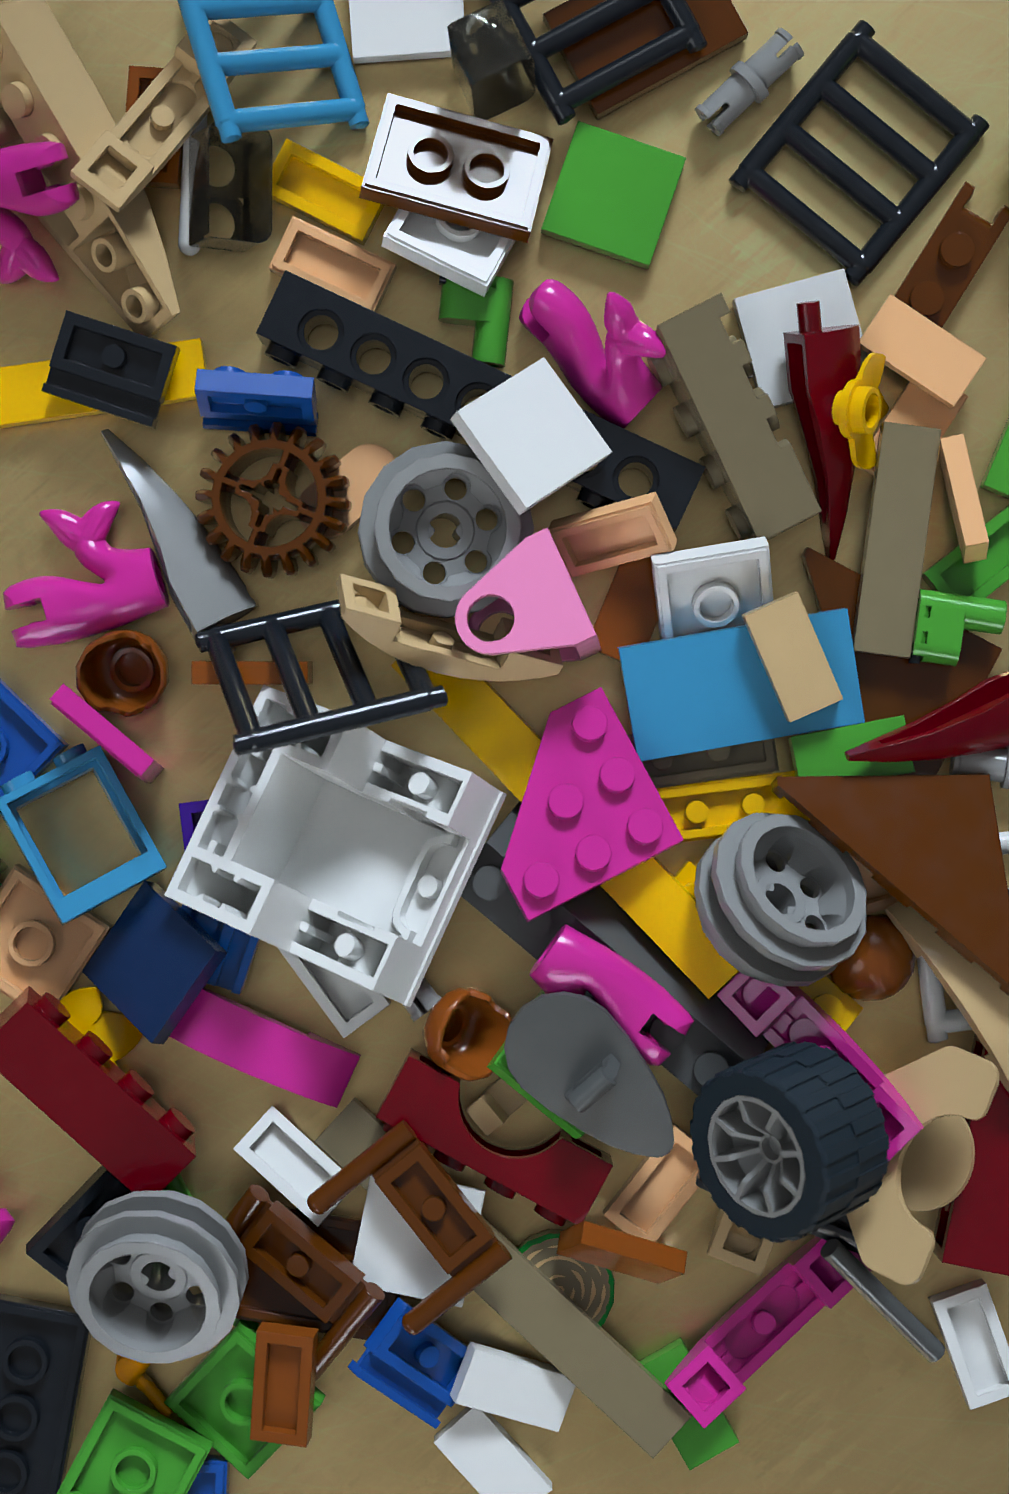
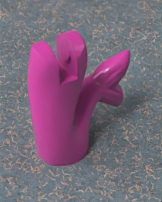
M44 141L0 148V245L2 246L0 250V284L14 283L26 274L41 282H56L59 280L58 272L44 247L34 240L26 224L10 210L34 216H49L70 208L79 200L80 195L76 182L62 186L55 184L46 187L41 171L43 168L53 166L54 162L69 158L62 143Z
M546 279L534 289L530 298L523 305L519 314V320L522 325L545 346L573 389L601 418L625 428L663 388L641 357L662 358L666 355L665 347L658 334L638 319L631 303L623 296L615 292L607 293L604 310V324L608 331L605 339V349L589 311L582 301L561 282L554 279Z
M101 502L90 508L83 517H78L61 509L40 511V517L60 542L74 552L76 558L84 567L102 578L105 582L97 584L58 576H39L9 586L3 592L5 610L32 607L42 602L46 616L44 621L32 622L27 626L11 631L16 647L36 648L88 638L126 625L169 606V595L165 580L152 548L117 549L111 547L106 541L120 507V502Z
M567 924L562 926L555 934L529 973V976L545 994L566 991L585 996V992L588 991L595 1002L604 1007L629 1035L646 1063L650 1066H660L671 1055V1052L658 1042L653 1035L642 1030V1027L652 1014L657 1016L662 1023L671 1026L683 1035H686L694 1023L689 1012L644 971L621 955Z

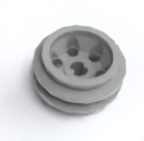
M450 441L412 447L385 465L364 496L358 527V537L364 566L375 582L394 587L398 603L409 611L439 618L455 617L458 603L464 594L520 542L534 532L530 509L519 516L470 446ZM456 478L465 483L466 494L462 499L453 500L446 495L444 489L448 480ZM418 490L423 494L425 504L419 511H409L405 508L402 499L407 491ZM489 509L495 513L497 524L494 529L485 531L477 526L476 515L480 510ZM439 518L452 521L457 527L452 533L457 543L448 548L435 545L430 539L435 532L430 522ZM407 532L413 537L414 547L410 552L401 554L394 550L392 538L396 533ZM480 551L486 557V567L482 572L474 573L467 569L465 557L469 552ZM437 562L444 568L445 577L441 583L431 584L424 579L423 569L428 563ZM499 597L482 598L473 605L469 613L482 610Z
M753 813L733 822L726 829L722 837L715 839L697 863L694 894L701 926L718 954L742 974L778 986H809L832 973L839 963L850 958L856 951L866 933L867 891L859 867L847 851L842 853L808 823L809 820L797 815Z
M173 1190L134 1191L106 1202L86 1222L81 1238L73 1250L66 1279L71 1305L94 1339L113 1353L141 1363H173L210 1351L231 1331L249 1279L245 1248L229 1222L203 1201ZM199 1286L202 1292L193 1295L189 1288Z

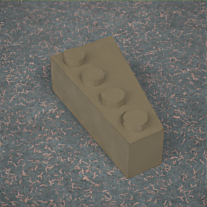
M719 293L659 324L655 332L665 347L666 355L662 358L647 357V361L653 375L660 382L661 386L664 387L669 384L674 392L679 405L673 407V411L683 433L687 438L696 435L705 453V456L700 458L699 462L706 467L704 474L713 489L722 486L732 506L726 509L725 513L739 540H743L746 537L752 539L764 536L769 540L814 517L821 512V508L791 443L786 438L777 442L773 431L780 428L777 412L768 393H765L760 387L753 389L748 380L753 377L750 362L753 360L743 339L737 340L734 335L728 336L720 317L730 313V310L722 293Z

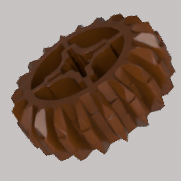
M273 422L270 428L269 439L266 440L262 428L258 424H253L249 426L251 443L246 444L238 434L232 433L228 436V439L235 451L230 456L218 448L212 450V457L222 465L217 473L209 468L201 469L200 476L213 483L212 490L201 489L196 491L195 498L202 503L212 504V509L202 511L197 515V519L202 525L218 524L217 527L208 533L206 541L212 546L221 545L228 541L220 555L221 559L225 562L231 563L242 554L240 570L244 573L252 574L261 560L262 575L265 578L273 579L277 573L278 561H281L286 575L293 577L298 575L296 557L301 556L309 567L315 568L319 565L317 556L312 551L313 547L318 544L329 553L336 549L335 544L324 537L328 527L337 533L346 532L347 525L339 519L332 518L334 510L341 512L351 510L352 503L348 499L334 497V491H343L350 486L349 479L346 476L329 477L328 474L336 471L341 465L340 459L336 455H330L319 460L327 446L320 438L312 440L304 448L307 440V431L304 428L295 427L286 441L284 425L280 422ZM281 456L279 463H273L271 469L263 478L248 480L240 477L243 471L254 462L266 457ZM299 461L305 463L314 477L318 494L316 508L307 505L296 496L295 485L298 476L294 472ZM279 487L278 494L285 498L286 502L298 508V510L294 511L284 506L281 510H277L273 507V514L268 515L269 507L250 492L255 491L265 495L267 491H270L274 494V488ZM232 494L247 500L250 504L252 514L248 526L253 529L248 541L241 535L234 523L231 512ZM294 520L309 524L305 531L294 540L279 546L265 547L268 538L275 537L277 530L285 522Z

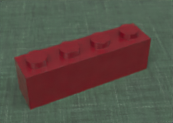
M28 986L0 1014V1074L131 1192L162 1191L196 1157L195 1138L193 1136L195 1128L176 1108L171 1107L166 1111L152 1098L154 1095L152 1087L140 1074L132 1069L125 1074L110 1060L113 1056L111 1050L96 1034L88 1031L83 1035L68 1021L71 1017L70 1013L56 997L48 992L40 996L32 987Z
M975 1034L971 1053L984 1058L988 1052ZM999 1080V1085L987 1114L980 1120L965 1118L974 1139V1167L967 1185L959 1196L948 1205L939 1208L934 1231L935 1247L933 1253L942 1263L1009 1276V1093Z

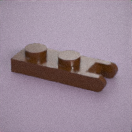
M967 181L960 188L894 294L896 298L941 328L1009 221V207L1006 205L996 213L992 224L964 207L971 199L975 186Z

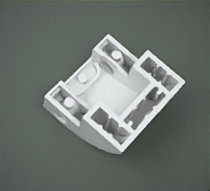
M263 685L253 705L260 726L263 727L295 719L286 693ZM316 704L319 713L330 711V709ZM367 727L241 756L236 755L233 749L164 896L411 1007L507 794L498 790L473 772L385 740Z

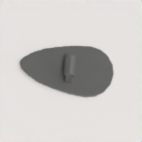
M562 991L542 994L519 1009L509 1023L504 1051L508 1070L522 1089L557 1116L609 1146L632 1154L655 1158L663 1157L672 1150L674 1145L673 1124L665 1095L650 1067L629 1035L604 1007L587 996Z

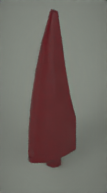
M806 301L796 303L799 331L783 333L788 389L801 423L813 473L816 499L821 508L819 518L825 556L835 560L847 515L855 466L851 460L848 438L842 436L839 425H836L833 421L832 406L837 392L843 390L848 381L856 378L861 367L859 324L822 327L820 301Z
M1009 671L983 680L958 698L909 724L844 752L847 761L904 762L936 760L1008 747Z

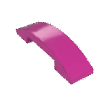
M738 972L717 994L721 1001L756 1038L763 1035L775 1048L794 1041L796 1043L812 1042L816 1043L819 1047L831 1049L838 1053L839 1057L845 1062H849L859 1072L858 1075L862 1080L868 1083L874 1093L873 1097L878 1107L882 1110L885 1119V1131L889 1139L888 1161L924 1128L903 1097L867 1054L798 986H778L773 983H765Z
M206 984L169 1036L248 1075L335 1108L338 1107L361 1054L312 1032L306 1034L205 988Z
M817 1236L758 1282L711 1327L664 1382L704 1429L747 1389L743 1383L824 1306L832 1309L853 1289L821 1256L820 1251L827 1242L826 1240ZM850 1251L870 1272L872 1271L863 1263L858 1253Z

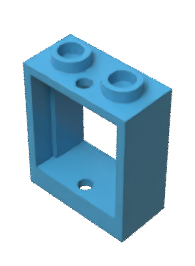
M83 743L52 759L56 768L44 775L35 778L32 771H28L0 787L4 793V796L0 797V814L62 926L167 868L100 745L87 751ZM93 771L139 856L64 896L17 810Z

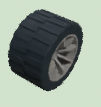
M794 1041L785 1043L715 1074L714 1078L707 1080L701 1087V1093L695 1099L692 1108L693 1118L690 1120V1135H692L693 1146H691L693 1157L697 1162L701 1180L704 1186L706 1185L712 1195L711 1198L719 1209L722 1208L734 1224L744 1228L754 1237L759 1239L765 1238L775 1243H783L787 1240L793 1242L863 1206L869 1202V1198L875 1195L882 1185L881 1180L887 1172L889 1163L887 1159L889 1139L885 1131V1119L868 1083H865L858 1075L859 1072L849 1062L841 1059L838 1053L827 1047H819L816 1043L812 1042L796 1043Z

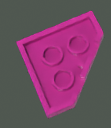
M602 687L550 712L500 870L527 923L669 850L684 840Z

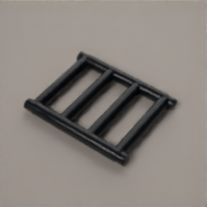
M489 0L548 110L551 111L558 125H564L576 115L575 108L687 48L689 54L703 50L708 44L686 0H659L674 27L673 29L563 88L547 58L654 0H604L538 37H535L520 9L534 0Z
M859 20L854 28L846 34L729 178V182L733 187L742 192H745L748 188L751 189L846 268L847 280L854 286H859L867 275L875 269L990 127L989 123L977 114H973L971 118L966 116L872 38L875 34L874 29L864 20ZM857 57L954 136L934 161H931L837 83ZM821 101L918 180L898 205L890 201L801 127ZM784 145L793 150L881 223V226L861 250L765 171V168Z
M339 599L213 627L210 630L195 634V643L200 652L208 651L235 725L237 734L233 735V749L238 756L267 751L428 712L432 709L447 706L448 696L442 685L433 686L427 671L423 667L414 666L395 658L410 691L376 699L344 625V620L341 617ZM317 627L322 629L353 704L321 713L318 712L288 637V634ZM260 640H265L295 716V719L263 727L260 726L231 648Z

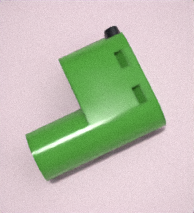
M439 276V285H442L438 320L448 324L475 327L472 358L494 368H504L514 281L496 276L485 297Z
M920 589L909 663L920 664L921 661L956 666L961 651L963 630L1000 635L1006 621V601Z

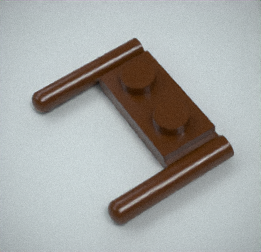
M402 1120L312 1192L307 1198V1204L313 1213L318 1215L324 1214L372 1175L375 1179L374 1182L447 1274L451 1275L449 1280L403 1316L402 1326L404 1330L410 1335H418L512 1260V1256L504 1244L495 1237L493 1230L425 1144L420 1142L409 1124Z
M252 1184L225 1220L229 1222L244 1246L246 1256L325 1324L328 1321L333 1323L331 1328L318 1342L315 1379L317 1381L384 1300L385 1294L377 1284L367 1283L363 1279L365 1274L281 1202L276 1200L273 1203L269 1199L268 1192L263 1187Z

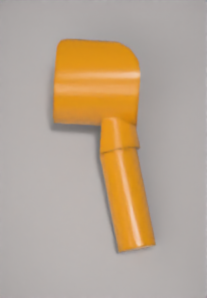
M117 1355L115 1366L117 1378L126 1385H135L139 1391L145 1394L160 1414L166 1417L169 1416L173 1411L164 1403L167 1398L155 1385L152 1378L145 1373L152 1363H141Z

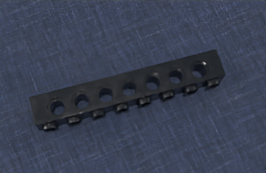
M286 270L256 332L261 343L268 346L264 354L269 358L293 369H296L299 361L319 370L316 378L322 383L344 393H348L351 386L371 395L368 403L377 409L395 417H400L402 410H405L423 419L420 426L422 429L450 442L454 434L462 437L450 420L452 416L463 408L470 398L482 396L513 377ZM321 324L331 325L339 332L335 344L325 350L312 348L308 344V336L311 330ZM373 348L383 349L391 356L389 366L379 374H368L359 367L362 355ZM424 372L434 373L443 381L440 393L430 399L419 398L411 391V384L414 378ZM583 410L612 450V453L598 463L597 467L592 471L583 473L565 486L579 492L576 498L579 503L594 509L634 498L621 490L618 478L627 469H639L647 475L650 481L648 493H657L670 525L675 532L706 467Z

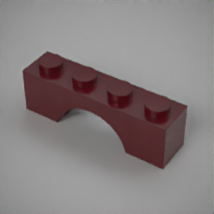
M412 1048L410 1049L376 1118L385 1122L382 1129L386 1133L404 1120L413 1129L421 1142L436 1149L433 1156L449 1168L463 1172L466 1166L486 1176L483 1183L494 1192L509 1199H513L516 1193L537 1203L534 1207L536 1213L559 1226H564L567 1220L574 1224L584 1221L613 1167L610 1154L580 1138L574 1139L561 1128L548 1139L529 1147L509 1148L488 1141L475 1131L463 1112L460 1101L461 1079L442 1070L431 1058Z

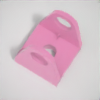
M548 527L526 537L464 594L456 609L455 625L460 638L470 649L480 654L500 655L559 648L563 663L581 661L602 650L597 634ZM485 597H499L482 610L474 612L468 622L469 612L475 603ZM506 613L514 616V624L511 631L500 640L492 642L483 641L475 637L470 631V628L479 631L482 623L493 614Z

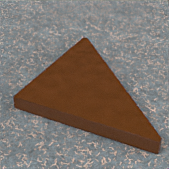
M809 547L805 548L801 557L815 594L818 612L847 608L851 634H853L861 574ZM963 630L961 651L956 666L921 661L920 664H910L909 658L904 659L854 652L865 722L904 715L905 723L909 724L951 702L988 678L1002 648L968 630ZM945 758L913 761L915 772L901 775H937Z
M989 774L779 776L771 783V788L780 799L785 797L810 819L808 823L842 853L847 851L874 874L871 877L906 908L911 906L937 929L935 933L968 962H976L1001 984L999 988L1009 995V893Z

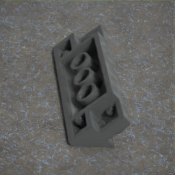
M519 801L485 842L461 896L536 960H538L560 928L567 924L621 955L660 984L689 1012L694 1023L686 1035H683L671 1026L662 1023L657 1016L652 1014L642 1027V1030L653 1035L658 1042L671 1052V1055L661 1065L696 1095H700L701 1087L707 1080L714 1078L715 1074L762 1054L769 1041L763 1035L756 1038L717 996L732 978L708 999L600 885L528 923L526 922L500 872L521 806ZM586 991L585 996L595 1001L592 995Z

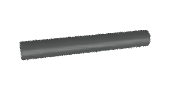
M830 1239L823 1245L820 1251L821 1256L928 1362L934 1363L942 1358L945 1353L944 1344L838 1239Z

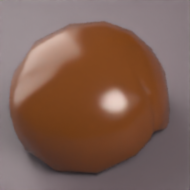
M119 629L104 634L85 647L76 664L77 689L86 703L97 712H112L124 717L140 714L145 709H150L159 702L169 683L168 658L153 638L138 631Z
M866 915V933L856 951L850 958L839 963L830 975L833 983L843 993L848 994L853 999L862 1001L883 1000L894 996L905 987L914 973L916 956L908 946L903 935L887 915Z
M460 987L444 994L431 1008L423 1030L428 1056L442 1070L462 1080L475 1081L488 1078L493 1072L487 1065L505 1042L508 1026L512 1020L510 1013L498 1006L491 996L471 987L466 989Z

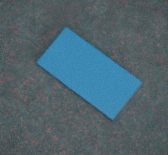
M840 608L808 614L843 696V700L791 723L784 716L746 625L617 647L633 744L640 760L647 761L865 723L848 609Z

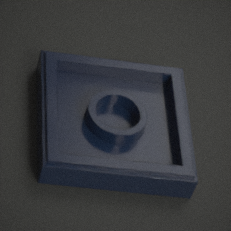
M144 881L82 972L152 1044H164L228 952L178 903L164 896L165 891L157 883Z

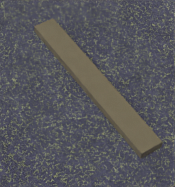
M355 1097L314 1142L344 1168L385 1135L386 1132L382 1129L384 1124ZM370 1177L360 1184L366 1190H368ZM482 1216L495 1233V1237L508 1249L512 1260L473 1291L646 1453L654 1458L692 1417L691 1413L669 1389Z

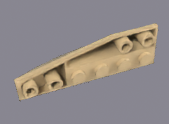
M12 0L0 3V148L44 141L64 144L69 158L54 162L53 166L43 168L41 171L46 187L55 184L62 186L76 182L80 195L79 200L73 206L60 213L36 217L133 332L151 338L180 313L167 256L144 189L117 213L70 177L71 170L106 129L111 131L115 127L112 116L46 1Z

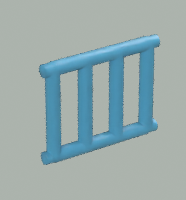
M177 0L222 143L235 142L241 139V133L340 122H348L350 129H363L369 125L365 109L366 105L333 0ZM314 13L323 44L218 52L208 20ZM330 67L340 99L235 109L226 77Z

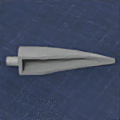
M109 429L101 431L143 513L170 596L194 640L197 632L234 623L254 610L257 605L254 599L250 597L245 584L231 563L221 559L222 550L218 545L212 546L206 541V536L209 533L208 530L198 522L197 517L183 500L139 455ZM235 646L231 647L234 652L236 650Z

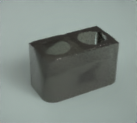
M502 0L491 3L447 26L453 69L472 116L489 120L526 102L535 94L534 58Z
M215 122L189 137V246L245 252L270 237L272 233V137L268 130L241 133V139L232 143H222ZM211 146L220 147L227 151L234 162L235 172L233 179L222 187L209 185V147ZM209 204H220L232 214L235 228L230 239L218 237L204 238L209 233Z

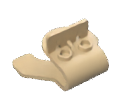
M956 1046L943 1047L888 1074L883 1073L915 1113L924 1128L889 1160L887 1172L881 1180L882 1185L878 1192L869 1198V1202L846 1214L863 1263L869 1269L901 1285H913L921 1280L935 1247L933 1233L921 1225L912 1216L910 1211L927 1212L942 1208L952 1202L964 1190L971 1177L975 1162L974 1139L965 1118L970 1120L982 1119L987 1114L999 1085V1071L994 1063Z

